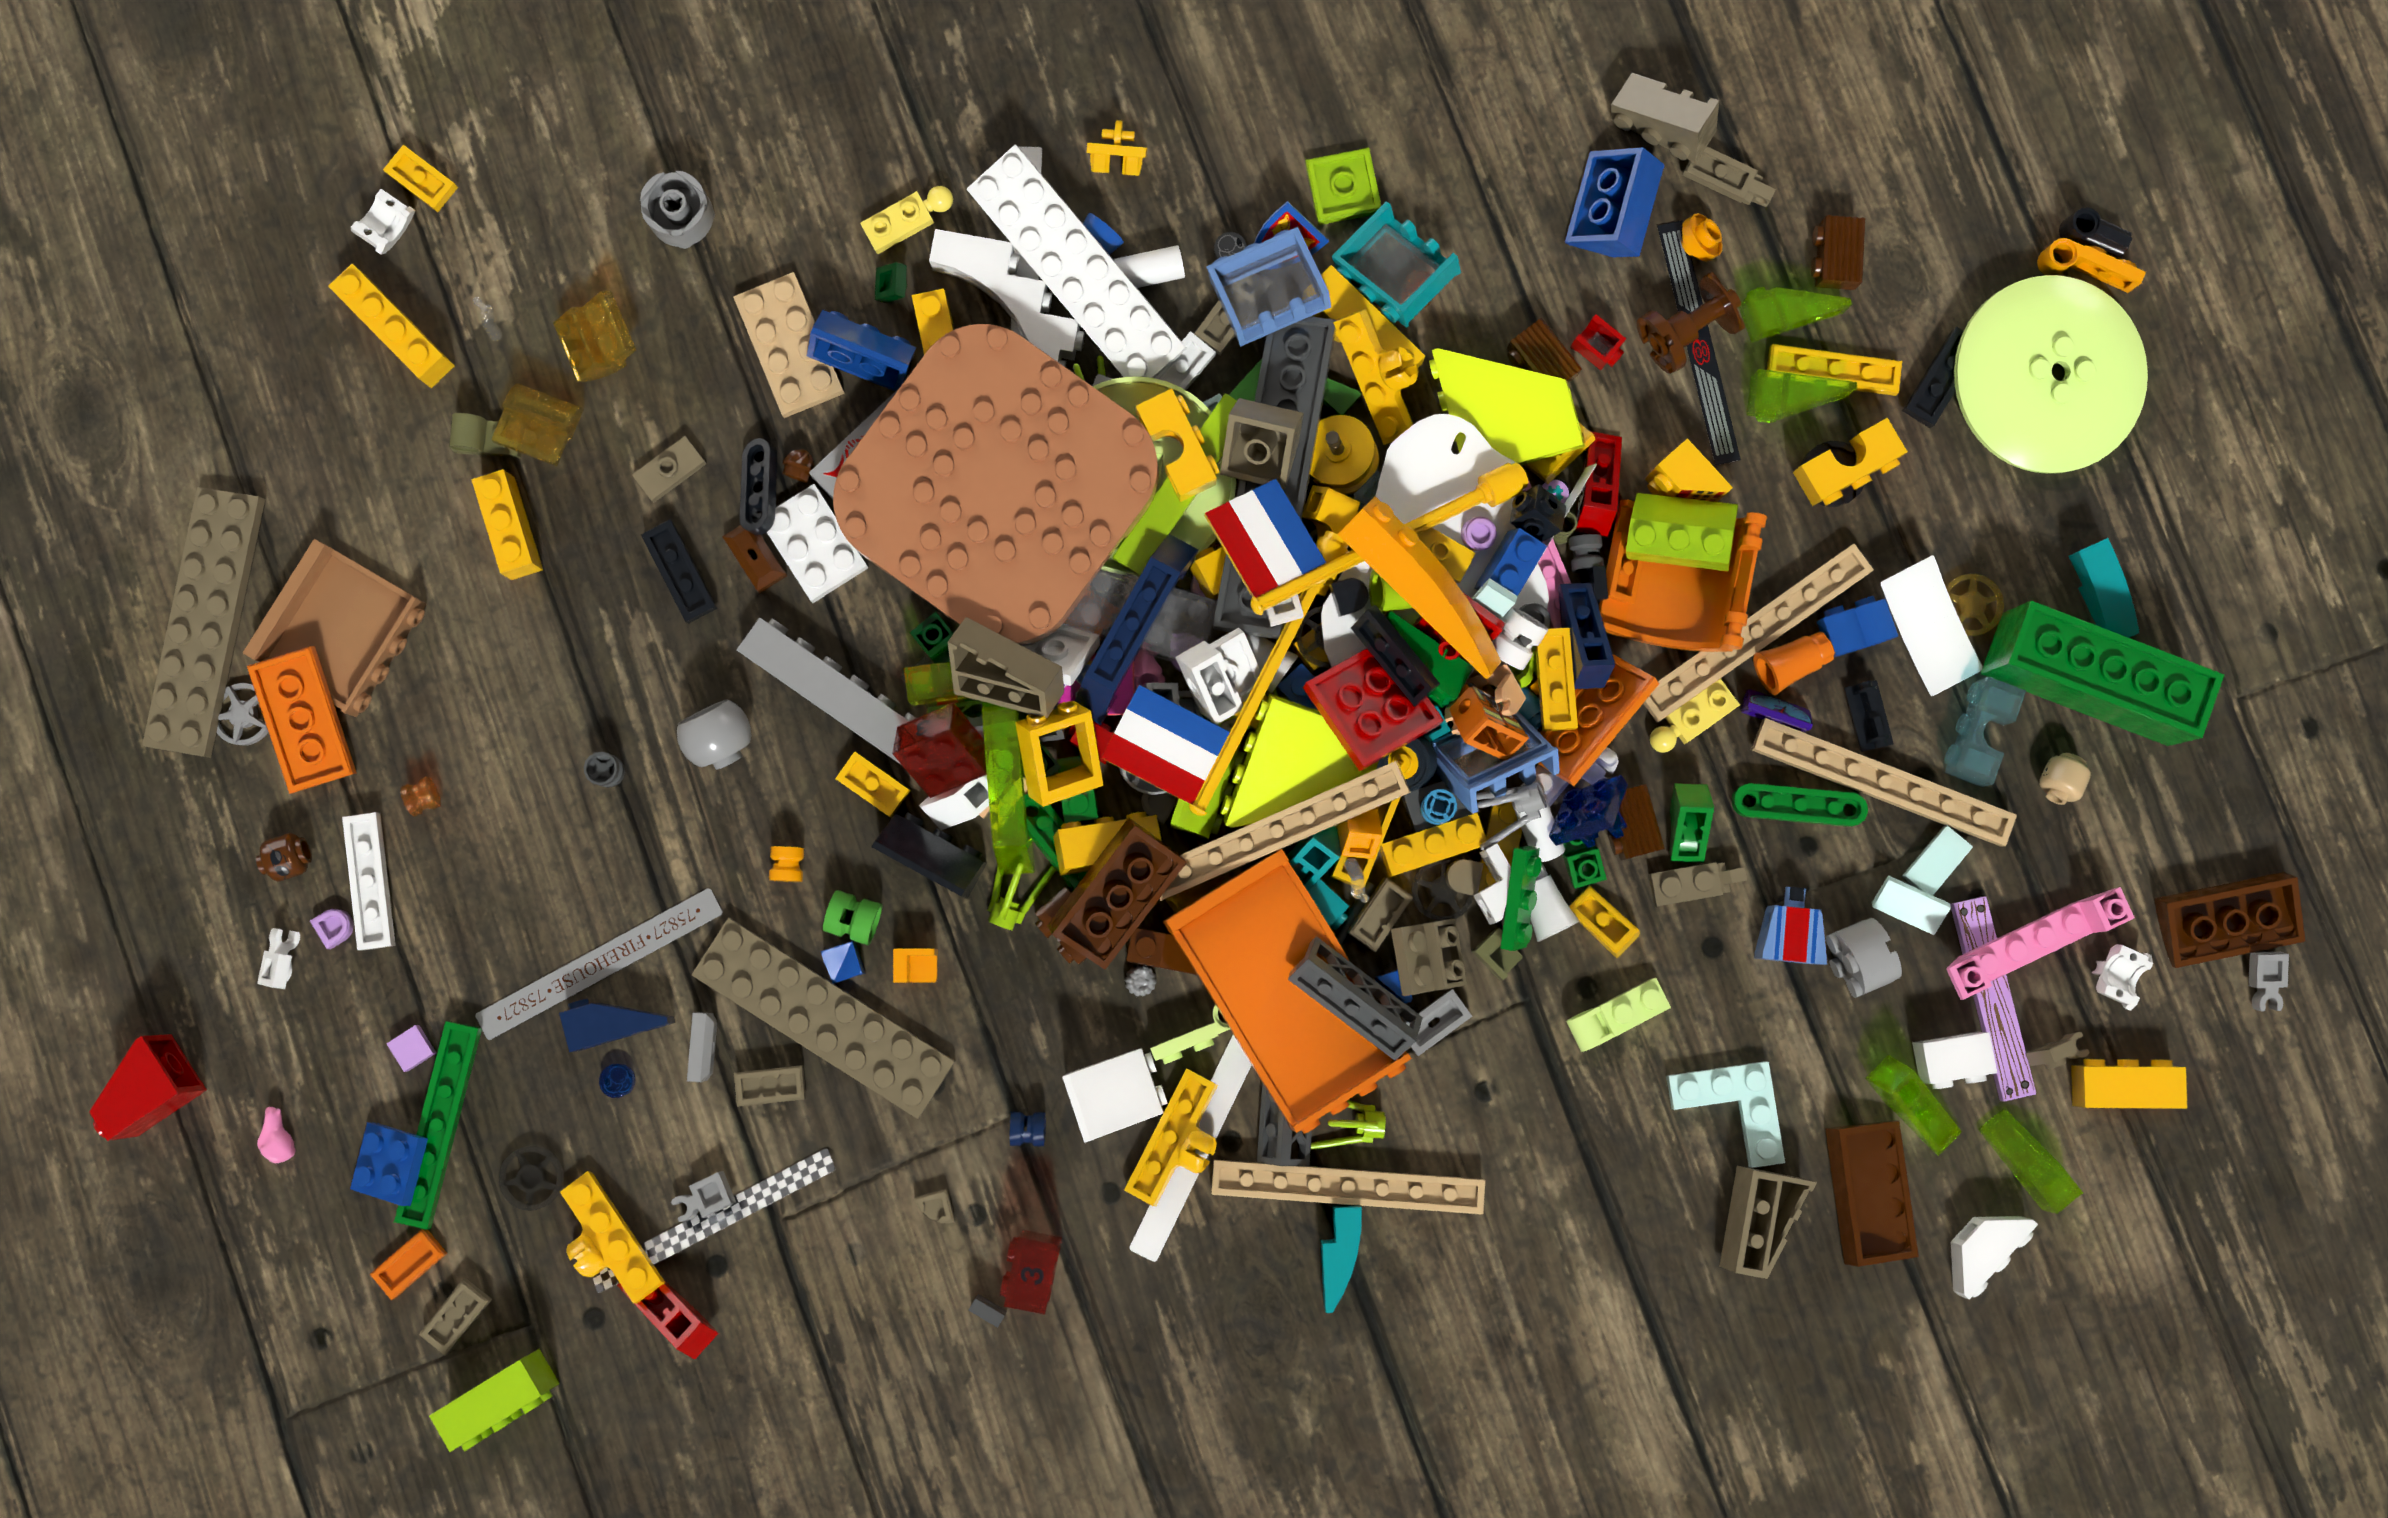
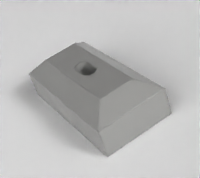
M1453 989L1447 991L1418 1013L1423 1019L1417 1040L1410 1047L1419 1056L1472 1017ZM1435 1017H1438L1439 1022L1433 1027H1429L1428 1023Z
M697 1012L692 1014L687 1081H707L713 1074L717 1020L713 1013Z

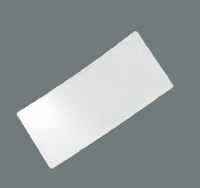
M1933 555L1881 582L1883 592L1903 641L1931 696L1982 671L1983 666L1956 613Z

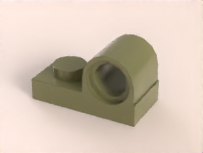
M454 413L452 414L449 448L453 452L460 454L521 458L524 425L513 422L488 421L474 414Z

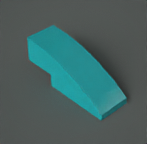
M2109 538L2069 555L2068 557L2083 585L2078 589L2096 625L2128 638L2138 634L2139 627L2132 597Z
M1332 1205L1334 1239L1320 1240L1325 1313L1334 1312L1353 1273L1362 1227V1207L1359 1205Z

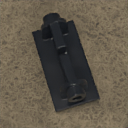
M1877 680L1866 681L1844 688L1860 751L1864 752L1893 745Z

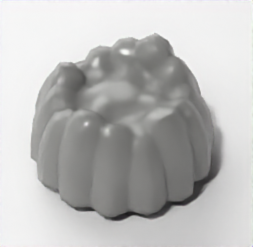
M1139 964L1136 967H1131L1126 973L1125 986L1129 989V993L1137 997L1146 996V994H1150L1155 989V984L1157 983L1155 979L1156 974L1146 965L1142 966Z

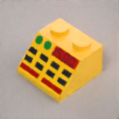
M1688 438L1663 459L1645 478L1649 483L1647 487L1653 495L1718 502L1733 488Z

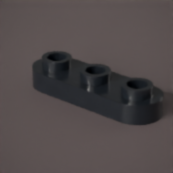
M761 438L749 442L742 454L740 524L745 530L754 535H763L771 529L775 521L777 450L772 444Z

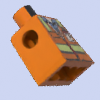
M1473 683L1464 685L1458 695L1459 698L1450 707L1449 711L1463 741L1499 759L1508 760L1529 739L1513 715L1505 716L1501 713L1503 702L1496 704L1495 696L1478 689Z

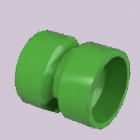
M836 890L826 911L823 931L839 937L847 933L850 940L869 946L878 927L883 905L865 898L858 902L855 895ZM849 910H852L854 913L851 922L847 923L846 919Z

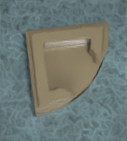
M947 1188L913 1198L917 1208L928 1218L939 1223H954L956 1221Z

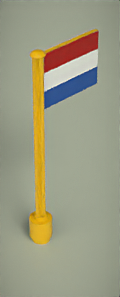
M1506 463L1478 477V485L1475 490L1404 525L1412 528L1418 535L1480 503H1487L1489 506L1495 507L1517 496L1524 488L1528 487L1526 472L1519 463L1512 465ZM1277 479L1206 512L1204 515L1252 596L1250 606L1257 615H1263V611L1364 561L1352 550L1326 563Z
M1326 531L1324 536H1320L1316 542V546L1326 563L1349 552L1347 550L1349 545L1338 534L1331 531ZM1335 575V576H1333V577H1331V578H1329V579H1327V580L1335 581L1337 575ZM1327 580L1300 594L1299 600L1304 617L1321 584H1325ZM1304 618L1287 622L1283 627L1280 637L1277 639L1230 732L1138 685L1101 758L1189 803V809L1192 813L1198 816L1206 815L1207 812L1205 810Z

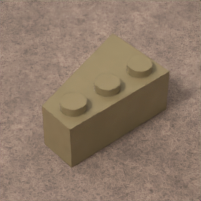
M1631 73L1611 104V120L1622 130H1632L1640 134L1649 144H1659L1669 149L1675 157L1681 160L1688 159L1696 163L1716 133L1719 100L1710 98L1707 103L1693 99L1694 94L1691 91L1684 89L1681 94L1666 90L1668 87L1666 83Z
M967 617L948 641L953 689L956 695L1048 718L1064 693L1062 666Z
M1737 1165L1719 1267L1738 1274L1768 1279L1787 1242L1785 1239L1794 1220L1798 1221L1802 1213L1800 1208L1809 1191L1812 1192L1817 1182Z

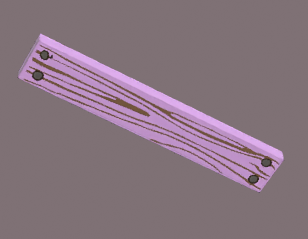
M1986 896L1950 904L1962 954L1997 939ZM2003 975L1991 981V987L1973 995L1982 1032H1990L1997 1073L1993 1074L1999 1100L2004 1102L2035 1095L2036 1090L2025 1054L2026 1051L2007 976Z

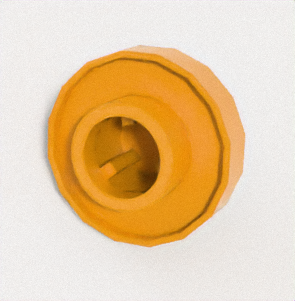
M1697 213L1683 222L1681 244L1688 255L1708 262L1721 254L1723 246L1722 234L1714 221Z

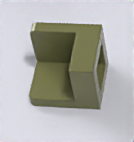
M1494 928L1471 952L1498 980H1504L1508 976L1507 973L1522 959V955L1518 950L1500 949L1503 931L1500 928Z

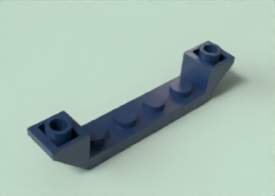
M1171 534L1164 539L1150 557L1088 668L1075 698V702L1091 711L1092 720L1099 725H1102L1117 698V689L1179 578L1183 580L1199 551L1197 548Z

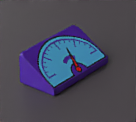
M1752 689L1746 691L1740 708L1741 713L1761 720L1767 718L1801 732L1812 729V717L1808 709Z

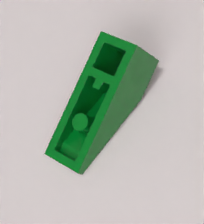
M1392 611L1386 613L1384 616L1440 683L1428 696L1432 704L1444 707L1456 700L1473 666L1460 657L1452 660L1445 659L1447 649H1445L1444 654L1441 656L1438 651L1440 645L1438 642Z

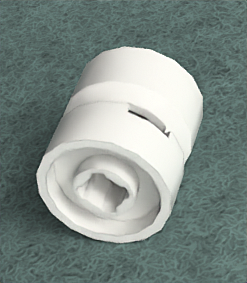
M1512 607L1503 620L1505 622L1503 631L1492 643L1500 660L1519 670H1524L1533 656L1532 646H1539L1548 628L1527 613Z

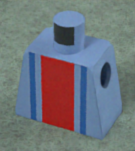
M1785 887L1784 906H1767L1754 959L1827 965L1823 914L1819 909L1805 908V888Z

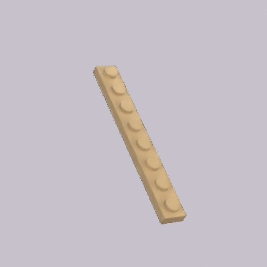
M1852 544L1748 617L1747 625L1742 627L1741 637L1744 638L1742 649L1733 650L1732 652L1700 651L1658 681L1660 684L1643 704L1656 722L1661 721L1871 573L1874 569L1857 546Z
M1767 718L1762 719L1751 749L1767 757L1938 823L1948 825L1951 828L2001 847L2007 845L2017 817L2014 813Z
M1394 761L1180 855L1187 863L1160 897V900L1167 899L1411 793L1398 761Z
M1214 1159L1211 1194L1483 1214L1485 1180L1312 1166H1276L1257 1162Z

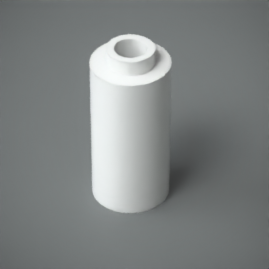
M1178 245L1114 259L1136 288L1185 278L1183 261Z
M1546 797L1547 808L1539 810L1541 818L1529 821L1521 827L1527 845L1540 848L1539 857L1542 862L1557 858L1565 852L1564 844ZM1514 801L1511 802L1518 820L1526 815L1525 812L1518 813Z

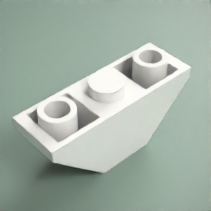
M1003 748L981 751L919 806L940 830L977 817L1001 795L1016 764Z
M2022 1216L1973 1217L1951 1241L1953 1291L1957 1295L1969 1300L1971 1297L1979 1296L1988 1285L1986 1281L1993 1273L2000 1272L2009 1264L2011 1260L2009 1256L2017 1247H2023L2032 1239V1231L2038 1224L2033 1219Z

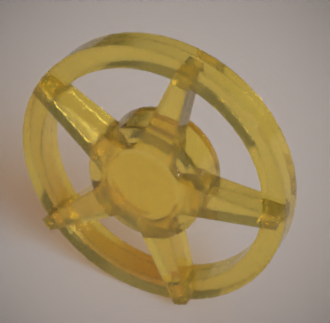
M1965 574L1948 583L1946 589L1951 600L1957 603L1961 623L1966 618H1977L1984 626L1980 630L1964 629L1967 636L1984 634L1998 624L2004 610V599L1999 587L1991 579L1979 574ZM1970 580L1969 592L1962 596L1949 593L1960 581ZM1977 580L1989 586L1995 596L1984 598L1982 594L1977 592ZM1997 600V611L1989 624L1984 614L1986 604Z

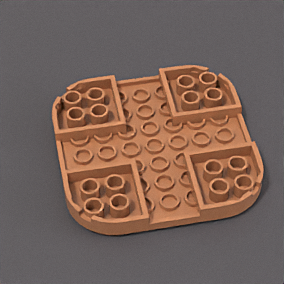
M974 324L947 333L930 347L848 456L835 482L833 493L834 512L842 533L860 554L932 604L959 626L967 617L1020 645L1034 644L1050 636L1066 621L1086 594V588L1123 538L1128 537L1147 511L1155 496L1158 485V460L1149 433L1131 413L1014 331L997 325Z

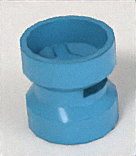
M1444 789L1431 791L1423 798L1420 804L1422 817L1432 825H1441L1448 822L1457 812L1456 798L1451 792Z

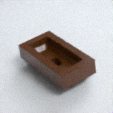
M740 525L722 536L757 592L762 593L787 577L786 572L762 535H754ZM750 550L756 552L758 556L756 560H753L750 556Z

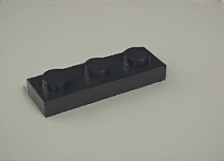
M1958 327L1951 330L1902 410L1928 428L1935 426L1956 391L1954 384L1955 357L1963 330Z
M668 520L641 534L686 623L689 624L718 609L672 520Z
M1376 605L1367 609L1351 627L1352 631L1414 707L1423 702L1440 685L1438 680Z

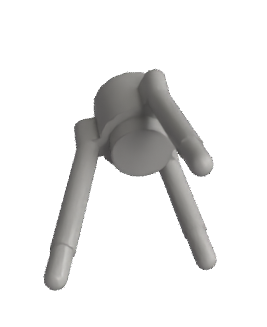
M1538 782L1507 788L1506 794L1500 797H1495L1490 791L1476 794L1477 800L1489 799L1478 802V808L1514 801L1518 813H1526L1525 816L1481 844L1480 849L1486 850L1529 821L1541 818L1539 810L1547 808V804Z

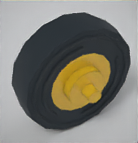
M1422 735L1379 760L1377 765L1378 769L1398 761L1408 787L1413 792L1425 787L1434 777L1437 768V755L1433 745Z

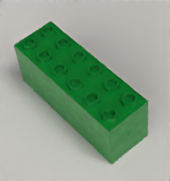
M2034 601L2026 602L2002 613L1981 671V675L2166 746L2203 738L2225 674Z

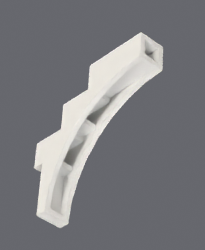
M935 229L929 258L933 271L958 277L981 289L1003 307L1016 322L1027 341L1064 367H1066V361L1061 360V358L1075 360L1076 350L1082 351L1085 332L1080 331V324L1075 319L1044 314V312L1049 313L1052 302V293L1048 292L1044 281L1011 275L1017 274L1020 256L1015 254V249L1011 242Z

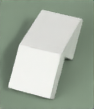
M1498 844L1480 852L1496 883L1473 895L1490 925L1503 919L1511 874V866Z

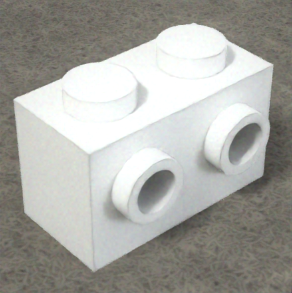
M1972 1032L1912 1042L1920 1083L1932 1084V1089L1952 1087V1080L1964 1078L1966 1084L1987 1081L1986 1075L1997 1073L1990 1032Z

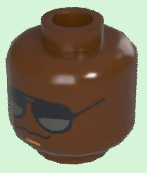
M292 833L264 841L260 846V855L256 856V864L259 871L263 875L267 874L272 880L277 882L305 873L308 869V863L312 862V853L307 841L302 837L298 838L297 835Z

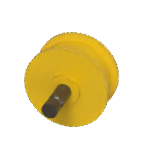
M1334 415L1322 419L1319 422L1310 475L1314 478V483L1317 486L1328 487L1344 495L1363 489L1373 479L1379 465V452L1371 432L1364 423L1351 416Z

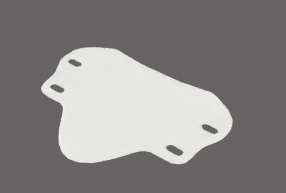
M1434 414L1416 422L1390 444L1375 496L1381 502L1389 505L1394 515L1403 524H1406L1475 490L1478 485V477L1506 463L1512 465L1516 462L1493 449L1476 427L1468 421L1454 415ZM1462 432L1466 436L1464 445L1459 454H1453L1451 447L1458 433ZM1515 497L1495 507H1491L1487 503H1480L1432 527L1465 546L1461 538V530L1468 520L1475 517H1485L1495 525L1497 537L1494 544L1486 550L1473 551L1476 553L1461 582L1456 583L1461 591L1470 598L1478 591L1474 587L1507 531L1516 529L1510 523L1512 502ZM1363 561L1343 571L1338 581L1349 578L1359 579L1366 585L1369 592V579L1373 569ZM1538 563L1512 607L1520 609L1526 604L1536 603L1544 606L1546 609L1548 608L1549 595L1547 583ZM1330 593L1325 601L1321 612L1324 649L1331 667L1366 649L1351 627L1367 609L1371 608L1370 598H1368V602L1363 609L1338 617L1332 593ZM1413 608L1392 611L1411 625L1421 616Z

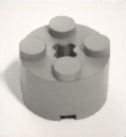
M683 171L666 174L662 172L653 176L642 189L640 201L643 218L661 241L671 246L686 249L707 235L712 226L715 212L701 184L692 175Z
M1874 918L1862 920L1826 936V943L1834 957L1829 961L1830 967L1837 978H1844L1854 998L1890 984L1902 976L1901 963L1897 952L1893 951L1890 953L1885 943L1891 939L1882 925Z

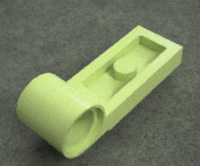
M1655 977L1595 1008L1573 1016L1566 1022L1580 1051L1584 1052L1670 1009L1671 1006Z
M1216 1004L1212 1011L1213 1023L1151 1047L1150 1049L1155 1061L1162 1059L1163 1063L1167 1064L1182 1058L1181 1051L1194 1046L1195 1052L1214 1045L1212 1038L1230 1030L1227 1023L1220 1021L1218 1017L1219 1009Z

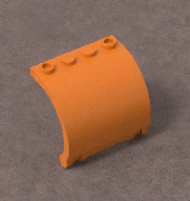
M1629 499L1620 500L1606 569L1608 599L1601 600L1599 604L1605 631L1625 639L1680 650L1732 652L1733 650L1742 649L1744 638L1741 637L1742 627L1747 625L1748 615L1746 611L1757 554L1761 550L1763 541L1760 538L1761 528H1764L1766 525L1767 516L1749 512L1744 518L1736 519L1729 571L1627 559L1626 546L1635 501Z

